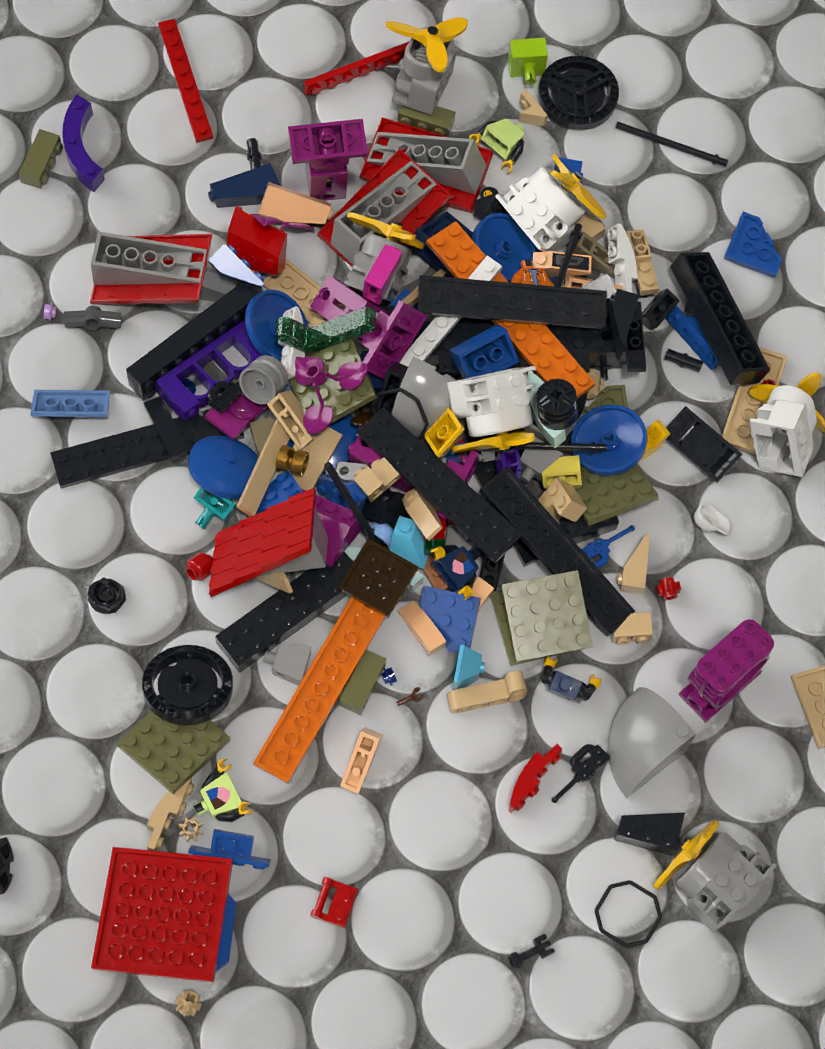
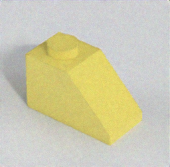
M579 455L559 457L542 472L544 488H548L556 478L572 486L582 485Z

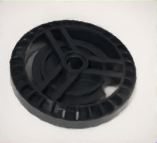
M568 56L556 60L544 71L539 82L538 98L542 109L554 122L571 129H589L602 124L613 114L619 98V86L612 71L600 61L586 56ZM605 85L608 90L609 99L607 103L600 110H598L604 102ZM548 86L552 87L553 101L549 95Z
M180 645L162 651L149 662L142 678V693L148 708L159 718L178 725L200 724L216 717L228 705L233 692V676L227 662L215 651L198 645ZM214 670L218 673V675H219L220 678H221V681H222V687H221V688H218V687H217V685H218L217 676H216ZM160 673L158 678L159 695H156L153 685L157 675Z

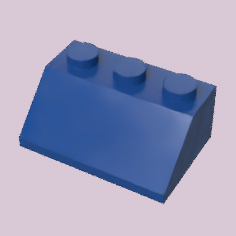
M498 324L449 350L456 368L464 379L502 371L519 362L507 329Z

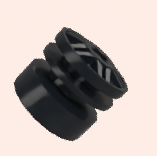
M551 379L544 382L536 393L540 422L546 428L552 430H564L571 427L578 417L577 395L574 386L562 379Z

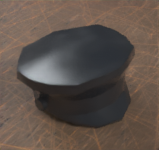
M103 577L94 582L88 589L87 595L91 607L96 612L102 614L116 613L126 601L124 586L112 579Z

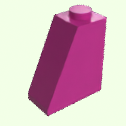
M384 245L364 280L363 298L380 306L401 262L402 252L398 248Z

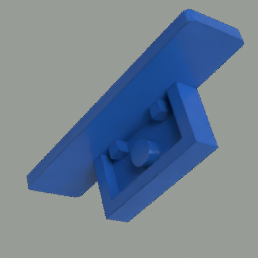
M676 305L665 319L701 360L704 361L709 369H715L719 362L695 315L687 318Z
M218 829L213 831L211 848L191 845L188 851L189 854L229 858L233 860L234 865L244 866L249 864L253 865V868L260 870L268 868L271 859L251 856L254 836Z

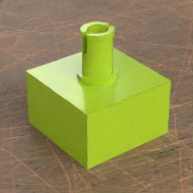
M545 38L510 40L507 59L510 78L525 77L527 85H530L529 80H531V85L537 82L536 76H541L546 70L548 52Z

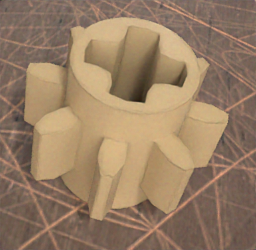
M195 816L192 820H188L185 817L184 824H179V828L183 829L179 836H185L186 842H189L190 839H194L197 842L198 834L203 835V831L199 829L203 826L202 822L197 823ZM191 826L192 828H194V832L191 833L188 830V827Z
M183 990L175 1000V1003L179 1004L176 1011H179L184 1017L189 1015L195 1016L196 1011H199L202 1006L198 1002L200 996L193 992V990L187 992Z

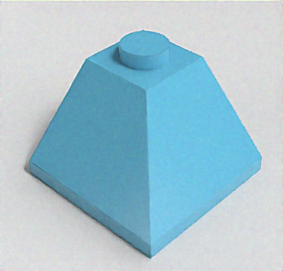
M399 516L392 534L389 550L424 570L429 555H424L423 533L414 520Z
M460 645L452 690L468 687L478 680L479 673L483 674L485 662H481L482 655L465 645Z

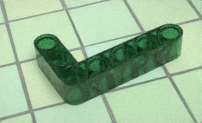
M372 307L360 308L313 327L306 326L289 317L276 319V339L305 353H315L376 330V310Z

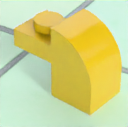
M660 420L654 421L646 430L648 442L641 460L659 450L664 445V440L670 435V432Z

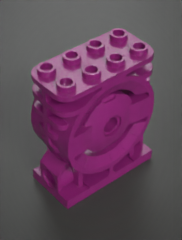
M751 619L743 621L698 661L696 667L687 678L690 684L679 693V696L707 723L762 673L761 669L769 660V654L774 648V640L756 621Z

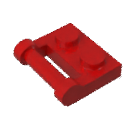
M323 877L321 882L323 886L315 909H312L310 916L345 928L358 888ZM334 888L336 891L328 914H324L322 910L329 890Z

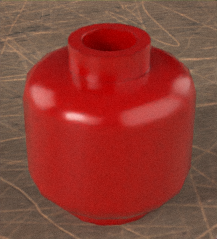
M200 552L189 559L186 563V573L192 580L203 581L211 575L213 557Z

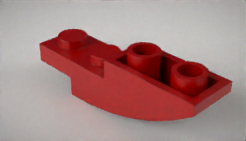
M558 744L544 757L537 751L525 765L513 789L508 810L510 813L515 810L517 812L521 810L526 804L525 800L529 796L533 798L540 789L538 787L541 782L539 779L548 772L546 768L550 764L555 765L562 758L561 753L563 749Z

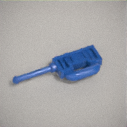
M630 525V527L609 539L597 538L595 542H590L588 546L581 550L590 560L599 556L600 559L595 561L594 564L597 568H600L607 564L610 559L609 554L611 550L608 547L610 543L634 531L635 527Z

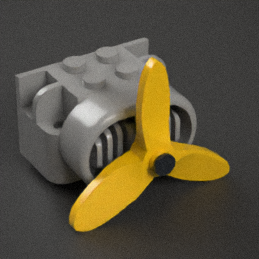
M456 17L440 22L435 27L423 28L394 21L385 22V27L389 30L411 38L405 49L404 60L401 59L398 66L400 72L396 79L397 90L392 98V102L424 113L433 114L454 70L457 48H454L453 39L467 29V19Z
M349 212L347 218L352 222L387 237L385 239L374 234L366 236L361 252L356 253L354 256L352 271H349L344 284L363 292L364 280L384 245L394 246L402 252L401 262L383 300L392 302L402 291L408 274L406 267L412 254L410 249L396 243V241L423 249L425 244L416 239V235L402 230V223L393 220V223L389 225Z
M716 819L707 824L692 840L686 837L679 844V846L682 845L681 848L683 850L653 885L656 890L660 889L691 859H694L695 861L679 877L676 884L689 896L687 900L689 910L712 932L725 925L777 866L775 863L769 866L760 858L761 854L759 852L755 853L746 845H739L726 832H721L702 851L701 848L720 825Z

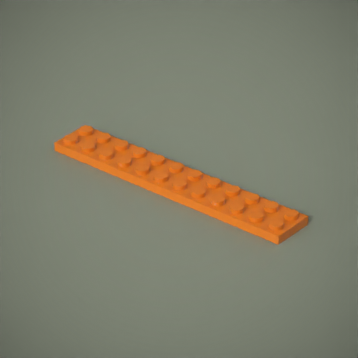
M456 221L426 241L428 247L455 278L468 279L486 258V255ZM500 272L493 279V281L508 282ZM491 320L495 325L498 324L507 329L514 348L530 366L536 367L534 371L543 382L551 379L566 380L574 386L577 398L595 387V382L545 324Z
M353 597L350 598L253 763L254 766L289 784L360 659L384 621L385 615Z

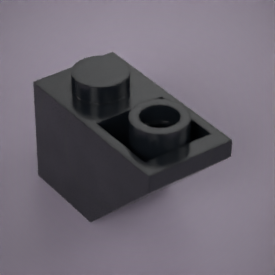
M493 194L477 199L475 202L474 216L479 220L494 213L510 215Z

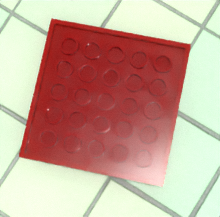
M113 847L91 969L214 983L233 860L229 858Z

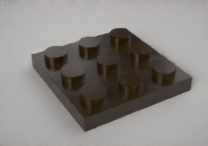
M368 538L339 584L338 589L389 618L419 570V567Z

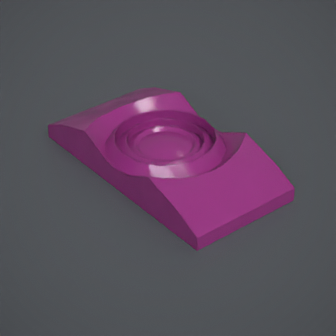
M242 392V395L238 396L237 401H234L223 414L211 408L205 415V419L234 441L250 426V422H254L269 407L267 404L254 403Z

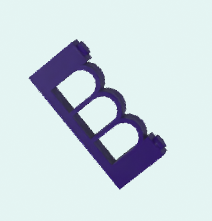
M242 321L156 380L155 390L185 421L188 418L195 417L199 412V408L210 403L207 394L219 382L213 380L201 368L203 365L213 359L228 375V378L223 380L228 382L229 380L239 379L241 372L255 359L263 355L251 342L246 324ZM233 345L248 361V364L243 367L234 366L225 358L222 352ZM193 373L207 388L208 392L203 395L192 394L181 381Z

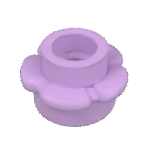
M53 303L51 305L45 304L44 319L51 321V318L56 316V307H53Z

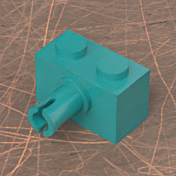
M202 487L193 497L204 505V511L195 521L204 530L214 515H218L228 522L238 509L237 505L229 499L213 495Z

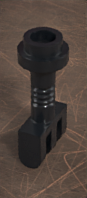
M546 934L532 941L535 947L521 954L517 952L512 953L509 957L511 966L514 969H519L523 967L525 960L537 954H540L542 959L554 954L555 950L553 948L548 951L545 950L551 946L550 941L544 944L541 943V941L547 938Z

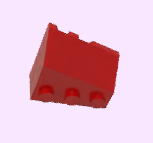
M236 206L228 228L227 247L231 245L238 252L236 256L240 260L244 258L251 265L250 270L278 275L285 268L288 233L271 224L264 227L253 217L252 213L248 214L241 207Z

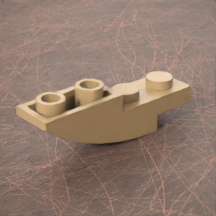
M644 229L626 231L636 260L638 279L635 280V284L639 288L640 295L658 294L659 286L651 262L652 255Z
M192 778L174 795L168 791L157 804L147 823V829L152 831L147 845L148 850L157 851V849H161L165 840L163 837L164 831H168L171 826L172 819L170 817L178 819L180 814H184L187 803H185L186 797L192 794L194 788Z

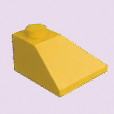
M448 407L425 433L424 437L436 456L443 457L459 441L464 428L453 411Z

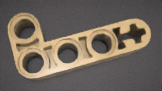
M517 670L507 673L504 679L449 691L446 695L451 713L457 714L523 699L526 696L527 688L523 672Z

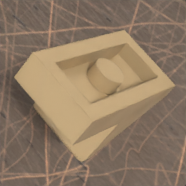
M525 90L520 96L519 104L524 111L520 112L519 122L545 126L548 115L531 94Z

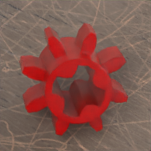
M673 577L661 579L657 587L658 596H663L664 600L676 599L681 590L680 581L675 582Z

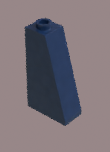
M271 163L209 184L210 191L208 196L217 208L259 205L262 202L268 182L281 185Z

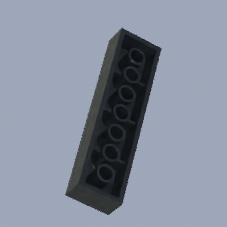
M710 252L680 253L670 268L729 384L759 383L770 371V368Z
M241 282L126 369L129 386L143 401L154 396L156 393V380L242 321L245 322L247 305L255 294L244 282Z
M343 552L332 567L308 569L290 582L293 590L292 593L279 590L217 634L215 636L216 644L237 671L241 673L263 657L266 651H271L346 597L348 594L339 590L338 586L353 561Z

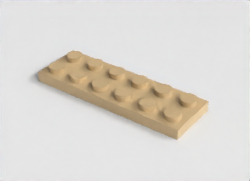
M761 347L759 349L770 371L759 383L741 384L738 386L722 437L735 448L754 455L756 450L753 448L754 440L751 437L750 419H757V410L766 403L753 398L749 394V390L752 386L762 384L767 379L775 381L778 386L788 356Z

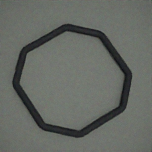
M403 388L378 392L376 394L378 398L374 399L371 406L373 415L377 413L375 406L381 395L402 392L416 401L425 422L424 428L417 438L419 440L423 439L429 422L420 400Z
M630 880L609 885L595 908V916L600 932L627 948L649 942L662 919L656 895ZM630 884L654 899L658 918L645 940L626 944L603 929L599 909L612 888Z

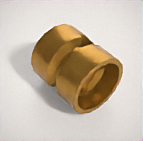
M282 445L276 459V468L284 471L290 469L291 473L303 476L309 463L310 454L299 449L295 451L293 447Z

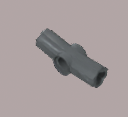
M92 305L88 306L86 310L64 311L65 327L85 326L89 330H97L99 327L120 328L122 313L102 311L98 306Z

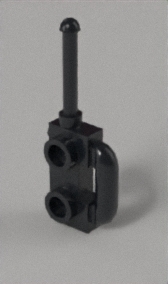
M231 380L228 382L219 381L207 394V398L210 401L209 406L223 414L234 401H237L238 396L242 395V390L239 382L234 383ZM221 389H223V390H222L223 393H222L220 396L217 395V393H218Z
M586 744L572 756L570 763L573 767L571 771L575 774L574 779L555 797H552L553 803H557L576 783L588 781L590 779L589 776H593L596 773L595 771L608 760L609 755L598 744L596 746ZM589 753L590 757L582 764L579 760Z

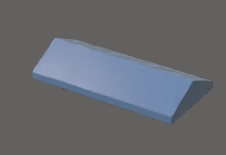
M34 390L30 414L31 416L107 417L110 406V391Z

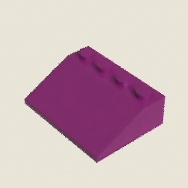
M316 495L315 508L328 536L326 566L332 567L361 532L362 527L350 509Z

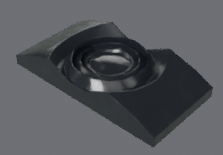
M686 406L666 427L670 432L666 440L717 483L743 455Z

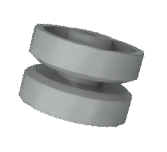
M267 355L259 356L241 372L239 384L242 392L248 399L254 403L268 404L286 388L288 373L282 363L274 357Z

